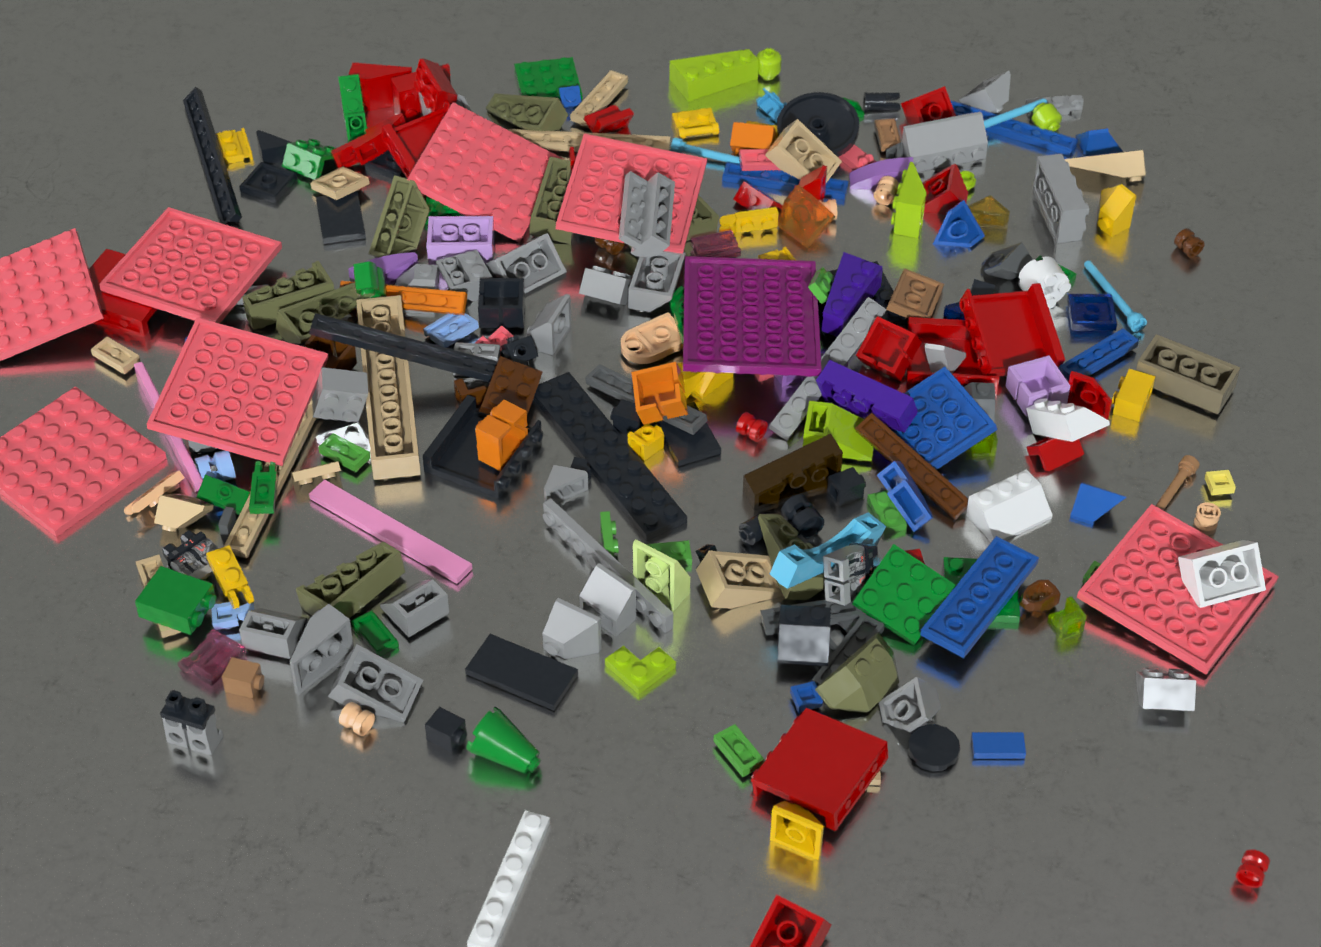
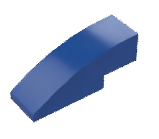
M900 461L892 462L877 474L888 491L887 495L913 532H916L933 518L920 490Z

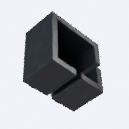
M480 278L478 300L479 328H499V325H504V328H524V278Z

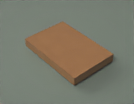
M903 269L887 310L908 319L909 317L931 318L944 284L908 269Z

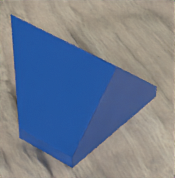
M1108 128L1091 130L1075 135L1085 157L1123 152L1110 135Z
M965 200L960 201L948 211L933 244L972 247L985 236Z
M1081 483L1070 518L1093 525L1094 521L1127 497L1094 485Z

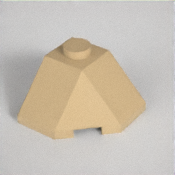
M183 494L160 495L154 523L163 525V530L176 532L178 528H186L212 511L214 505L210 503L204 504L205 501Z

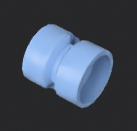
M229 451L216 452L213 457L206 455L195 458L196 467L202 480L205 474L223 481L236 478ZM215 466L216 471L211 472L210 468Z

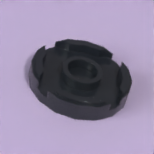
M927 724L917 728L911 734L908 742V753L910 758H913L916 761V765L928 771H943L948 766H953L957 762L960 754V742L955 733L947 727Z

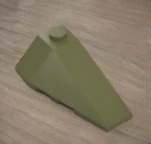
M494 94L486 107L488 112L525 130L533 131L560 130L568 117V113L559 98Z

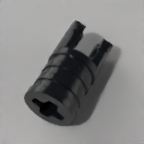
M864 92L863 109L864 111L901 110L899 103L886 101L898 100L900 93Z

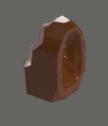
M1037 580L1026 588L1020 598L1019 605L1028 612L1048 611L1059 603L1061 593L1049 580Z

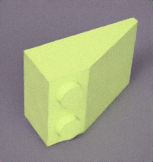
M638 540L633 542V576L674 612L690 594V576L677 560Z

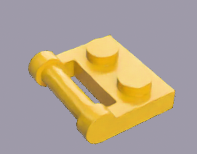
M711 108L672 113V122L678 138L685 139L688 136L710 133L712 135L719 134V125Z

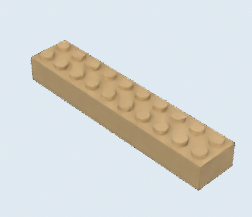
M401 295L356 300L359 325L405 337ZM361 348L363 372H366L368 377L366 410L373 479L421 475L408 361Z

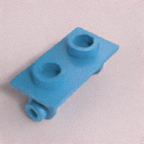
M763 88L765 95L757 99V106L777 123L779 114L787 103H781L779 97L774 92L770 93Z

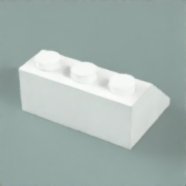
M1043 398L1036 400L1034 405L1026 408L1033 434L1073 442L1110 425L1109 420L1085 407L1075 406L1073 403L1064 404L1061 401H1048V399Z
M1027 469L969 496L966 516L990 542L996 536L1006 541L1052 519L1053 516L1041 484Z
M1240 540L1178 557L1182 581L1200 608L1266 590L1258 542Z

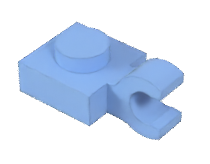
M230 602L215 604L211 609L214 630L239 626V620L244 621L248 611L254 610V603H246L236 609H233Z

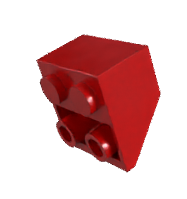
M424 58L419 59L414 86L416 91L420 92L423 96L425 106L430 108L432 112L443 108L445 100H448L450 105L453 102L456 103L458 95L440 65Z

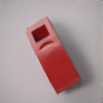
M399 113L366 129L365 135L330 151L337 168H348L356 163L362 166L386 152L388 148L381 139L382 127L389 123L393 128L405 124L406 121L403 114Z

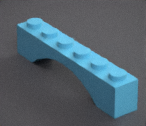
M869 512L854 518L836 536L818 547L803 550L796 545H792L779 551L770 575L787 589L823 573V556L849 546L852 542L859 544L869 543L877 546L886 526ZM831 562V569L835 567L836 563Z

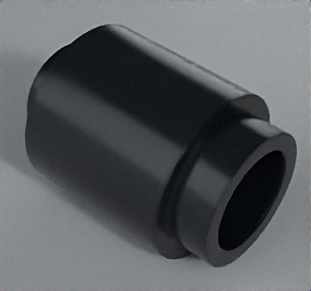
M758 513L739 526L740 538L750 545L764 538L758 520L759 514L762 513Z

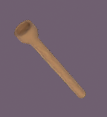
M1185 455L1178 464V474L1157 502L1156 507L1164 511L1186 477L1196 473L1200 464L1195 457Z

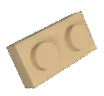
M106 337L91 349L94 357L123 374L131 370L134 364L141 362L138 354L109 337Z
M335 461L290 473L293 482L298 481L299 485L313 482V477L322 476V480L335 477V472L341 470L339 462Z

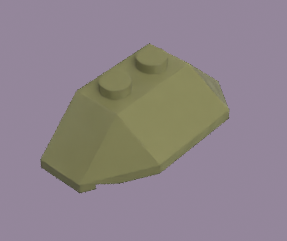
M394 175L369 255L383 257L393 254L410 253L417 250L430 210L415 181H409L406 178Z
M877 632L818 685L815 690L830 709L868 712L900 683L894 652L879 632Z

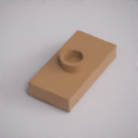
M895 119L874 120V128L881 152L901 142Z

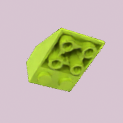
M910 162L908 170L904 169L903 183H899L897 195L899 196L894 197L893 209L896 212H893L891 225H894L893 234L919 238L923 226L926 191L914 163Z
M809 401L803 446L831 433L843 452L842 458L872 461L874 449L855 430V427L864 419L833 403Z

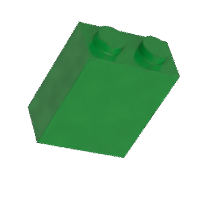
M160 566L135 600L138 617L191 635L196 627L202 624L208 610L214 607L216 595L212 583Z

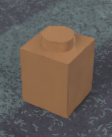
M233 657L222 675L225 692L254 699L257 691L262 689L265 679L259 663Z

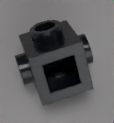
M519 335L506 339L507 343L501 345V357L526 366L529 365L528 360L539 357L532 336L520 339Z

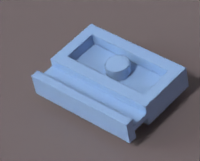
M466 313L465 315L447 314L423 328L426 337L429 336L433 342L447 348L477 330L479 326L478 321Z

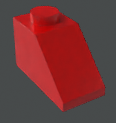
M823 165L803 176L799 185H795L793 197L796 198V207L813 210V201L821 200L824 202L827 166Z

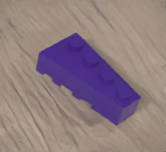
M843 252L823 311V332L836 337L839 336L868 297L872 299L881 287L883 266Z
M831 360L828 361L816 379L825 403H833L862 419L873 413L888 428L905 433L918 413L914 399L910 395L901 393Z

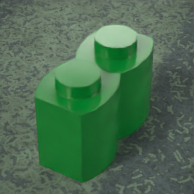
M369 261L353 264L356 292L366 299L386 297L384 270Z

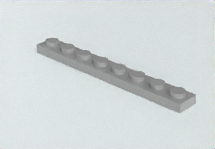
M868 297L822 356L821 372L829 360L845 366L863 343L876 317L882 318L887 309ZM818 376L805 378L769 426V429L786 441L789 440L807 416L809 401L818 402L822 396L816 382Z
M551 498L543 503V519L548 526H552L557 530L563 540H567L578 554H582L593 568L600 563L604 567L612 569L623 580L632 583L636 588V609L648 616L655 627H659L664 633L673 629V612Z

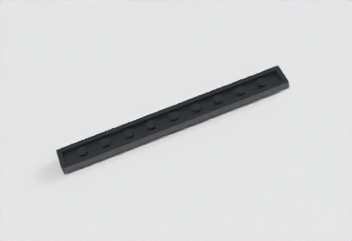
M195 87L183 99V103L220 223L233 227L238 224L242 215L202 90Z
M317 313L314 315L309 333L320 338L487 382L491 381L498 363L497 361Z

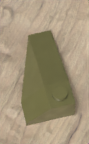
M355 283L346 285L278 310L276 329L288 343L306 342L311 337L309 333L315 313L341 320L357 307L356 300L366 298L356 292Z
M759 514L758 520L772 567L779 551L792 545H796L803 550L814 548L810 543L805 544L797 536L799 532L781 515ZM823 572L788 589L779 584L777 580L776 582L786 600H808L825 589L824 580L827 577H824Z

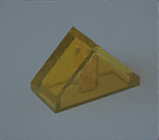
M991 195L968 206L980 227L1007 230L1010 211Z

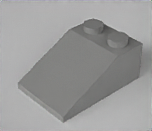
M330 604L316 611L309 619L290 659L294 689L297 695H300L345 659L354 648L350 619Z
M356 644L346 657L328 697L345 706L350 702H354L363 711L368 710L374 715L404 722L423 679Z

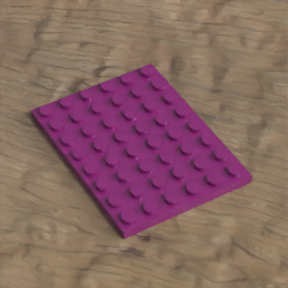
M685 256L683 371L819 376L821 373L818 299L808 288L816 273V261Z

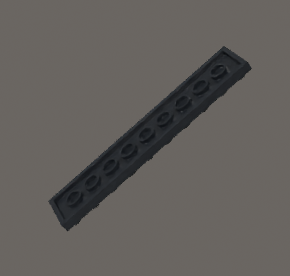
M570 372L538 384L533 398L578 456L588 459L593 475L646 541L687 523V515Z

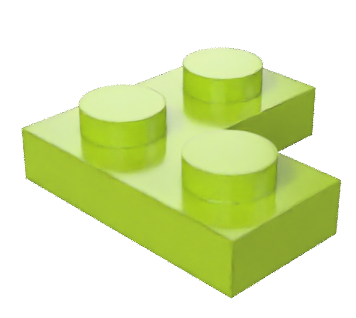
M622 646L605 658V666L639 695L675 669L676 661L660 647L640 660L625 646Z

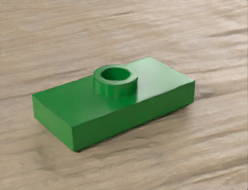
M205 474L196 498L223 509L232 507L235 513L240 515L250 492Z

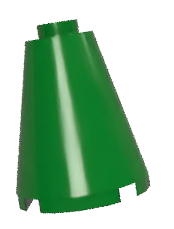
M496 706L493 707L494 713L489 710L481 719L472 733L476 738L473 743L468 741L466 749L472 754L521 773L534 772L541 762V759L538 758L540 752Z

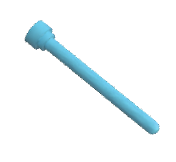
M1043 98L984 120L985 129L1031 112L1039 104H1047L1048 101Z
M673 138L670 151L683 154L686 152L723 162L740 164L738 156L688 145L681 138Z
M1086 261L1084 267L1127 317V325L1133 332L1143 330L1147 325L1145 317L1141 313L1134 312L1091 261Z

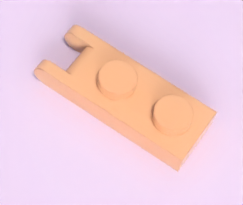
M180 470L170 473L124 508V513L132 515L133 513L140 512L148 505L150 507L155 506L159 502L160 495H163L165 492L170 494L180 487L178 483L185 477Z

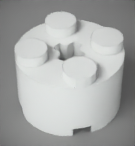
M1045 256L1042 257L1043 260L1036 261L1034 259L1022 268L1019 273V286L1022 291H1028L1032 284L1041 283L1048 308L1051 309L1071 289V284L1056 260Z

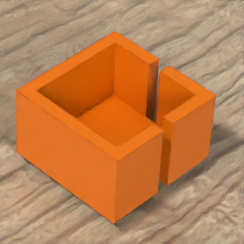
M677 362L631 372L636 412L643 425L664 420L663 416L671 419L688 415L683 374Z
M503 400L491 410L490 415H487L478 422L475 427L478 460L502 471L528 434L526 410Z

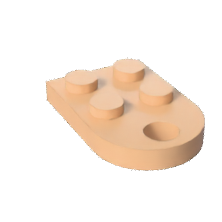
M669 312L626 331L621 338L622 355L627 360L638 364L652 363L683 349L675 320ZM630 348H637L638 350H636V351H631V350H629V349H630Z

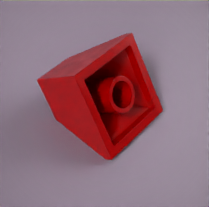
M945 86L901 103L906 120L910 125L956 116Z
M956 164L949 166L923 182L926 191L924 212L947 215L948 211L960 201L965 200L967 204L968 190Z

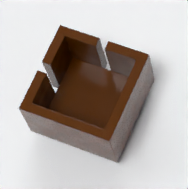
M311 335L305 343L306 348L328 353V361L325 368L351 371L357 364L355 346L336 341L334 345V341Z

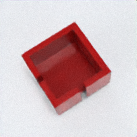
M877 316L856 356L863 364L878 371L881 370L884 374L901 381L910 365L908 358H914L922 341L915 333Z

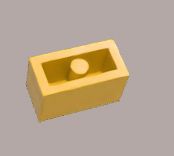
M1133 369L1128 370L1126 377L1121 376L1118 384V389L1120 390L1119 392L1115 391L1112 397V404H1114L1113 414L1139 422L1152 394L1156 376Z

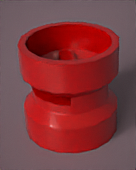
M745 412L737 422L736 432L741 435H748L751 440L759 442L767 431L768 423L762 419H755L754 415Z
M1250 849L1243 854L1242 865L1238 867L1236 878L1244 886L1258 888L1263 884L1264 873L1269 868L1270 859L1261 851Z

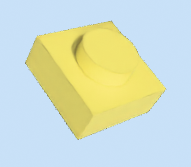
M1229 470L1206 472L1205 481L1211 495L1232 494L1235 492L1236 486Z

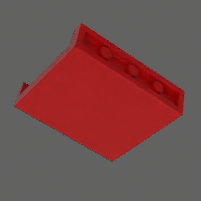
M448 100L444 101L442 109L396 128H393L390 123L382 127L381 139L406 178L409 177L451 105ZM422 194L424 200L426 201L427 196Z
M106 248L89 268L104 317L96 322L145 337L149 332L147 321L157 309L100 291L99 284L126 255Z
M1041 283L1032 284L1028 291L973 296L970 289H966L959 301L960 310L964 313L966 319L965 326L970 332L971 345L976 352L978 368L982 371L983 375L1007 376L1008 367L1046 356L1051 357L1058 369L1066 359Z
M909 317L907 330L915 333L922 343L914 358H908L910 365L906 370V389L910 390L935 373L930 371L925 352V343L965 352L966 358L952 375L963 387L971 382L994 383L995 395H997L999 376L983 375L982 371L978 368V358L975 350L972 348V339L970 332L966 329L965 320Z
M806 708L800 716L794 719L789 731L781 736L776 748L767 754L762 766L754 771L751 777L754 796H758L762 790L768 791L825 816L826 827L836 831L888 760L887 741Z

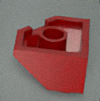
M1071 371L1067 404L1073 403L1075 406L1085 407L1108 420L1112 400L1099 380Z

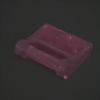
M214 629L206 635L207 638L187 658L183 657L178 662V666L183 672L191 673L211 686L222 677L232 657L240 659L246 653L244 646ZM213 645H215L198 663H196Z

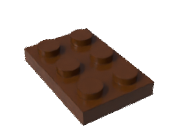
M500 356L479 412L490 415L491 410L495 406L506 400L526 410L528 415L543 371Z

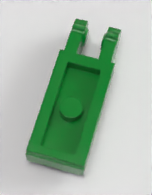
M256 461L249 502L250 514H274L278 479L275 462L270 461L269 472H263L262 461Z

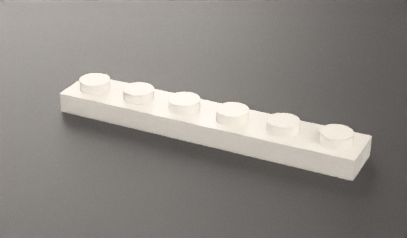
M524 811L469 936L467 947L498 946L548 830L550 817Z

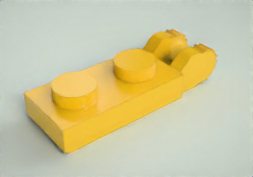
M776 207L724 215L719 220V233L727 237L733 236L737 232L777 228L778 210Z
M230 545L206 553L208 563L224 596H227L233 609L239 608V599L235 593L242 591L247 603H253L252 591Z

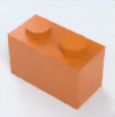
M734 122L730 141L732 152L739 155L740 150L770 149L776 138L775 127Z

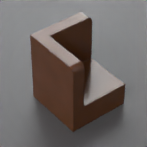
M462 378L454 381L455 398L459 406L466 396L469 395L476 398V408L481 407L487 392L486 386L468 390Z

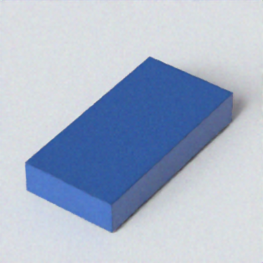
M972 732L971 734L973 759H1025L1026 757L1023 732Z

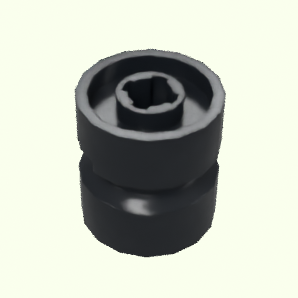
M804 494L791 497L784 503L781 509V513L786 521L799 532L798 536L802 534L805 539L817 535L824 526L825 520Z

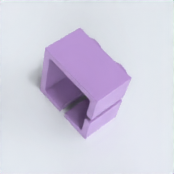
M1050 356L1008 367L1006 388L1014 400L1017 399V404L1025 416H1028L1026 408L1034 405V402L1039 399L1046 398L1048 401H1061V403L1067 404L1070 384Z

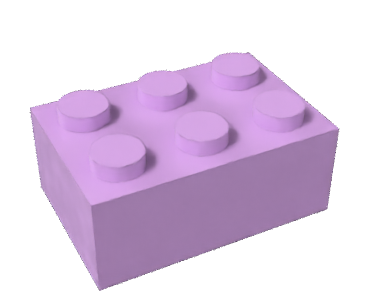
M493 216L429 217L427 233L429 265H436L437 260L473 250L479 252L484 263L493 260Z

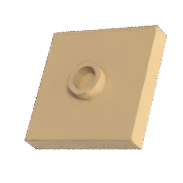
M341 167L312 181L310 184L312 190L338 200L370 183L367 176Z

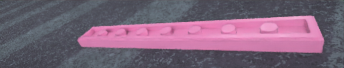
M139 362L134 364L137 380L153 410L160 395L144 364ZM165 434L195 496H197L203 480L182 438Z
M325 479L309 493L310 500L456 584L472 570V563Z

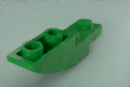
M359 74L338 77L348 142L365 135V130L367 129Z

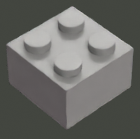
M322 367L312 396L313 417L325 420L358 422L368 397L367 373Z

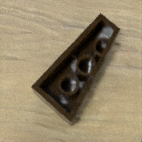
M830 433L743 475V492L755 511L787 501L798 494L807 495L827 489L828 476L841 472L843 452Z

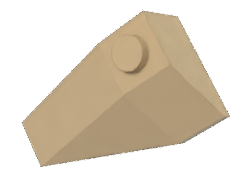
M1143 150L1065 159L1069 163L1070 168L1129 179V182L1142 181V177H1146Z

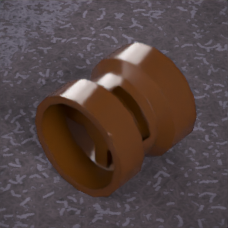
M1189 228L1180 231L1174 239V244L1179 249H1183L1189 258L1200 254L1205 245L1204 241L1199 237H1195V233Z
M595 238L596 245L606 248L607 252L612 255L620 253L625 244Z

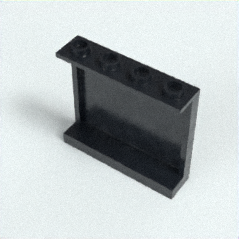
M467 395L422 455L424 471L499 498L502 492L509 488L514 475L519 474L524 461L530 458L536 444L541 443L543 438L541 421L537 420L533 427L526 426L528 428L527 436L502 471H499L478 460L475 427L487 414L479 412L480 409L476 408V398Z

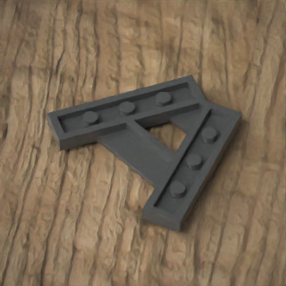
M857 595L851 597V602L845 606L826 600L795 605L830 607V625L839 624L847 632V635L838 646L830 638L828 666H822L812 679L817 686L877 632L881 635L884 631L883 623L863 614L861 610L852 605ZM780 607L760 610V618L765 634H779Z

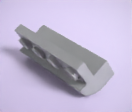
M631 171L625 175L619 240L632 247L631 254L638 257L656 256L670 246L675 182L659 172L648 181Z

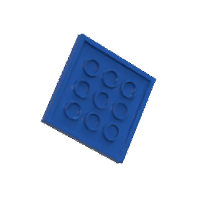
M943 367L904 393L914 399L918 413L905 433L891 429L936 470L998 430L992 419L946 367Z

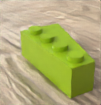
M750 49L670 60L669 80L689 102L758 79L759 60Z

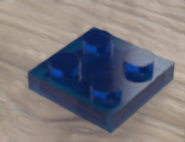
M1068 294L1067 304L1072 331H1116L1117 320L1112 294Z

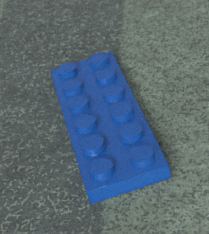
M996 536L922 627L920 635L964 658L1036 567L1039 557Z

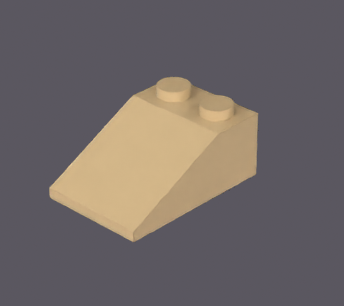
M798 119L782 131L765 154L780 170L800 180L803 176L819 167L827 166L826 183L842 162Z
M709 551L696 569L711 607L733 609L784 596L776 579L770 575L772 565L769 556Z

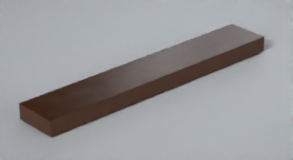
M873 413L869 414L855 427L856 432L889 462L900 461L917 487L954 520L967 509L968 498Z

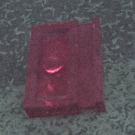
M732 230L691 238V246L696 257L728 258L741 256V249L738 247V242Z

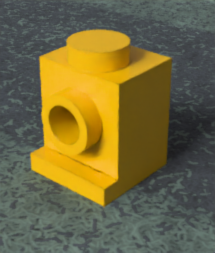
M645 424L634 433H628V444L642 461H646L664 448V432L658 425L653 427L650 424Z

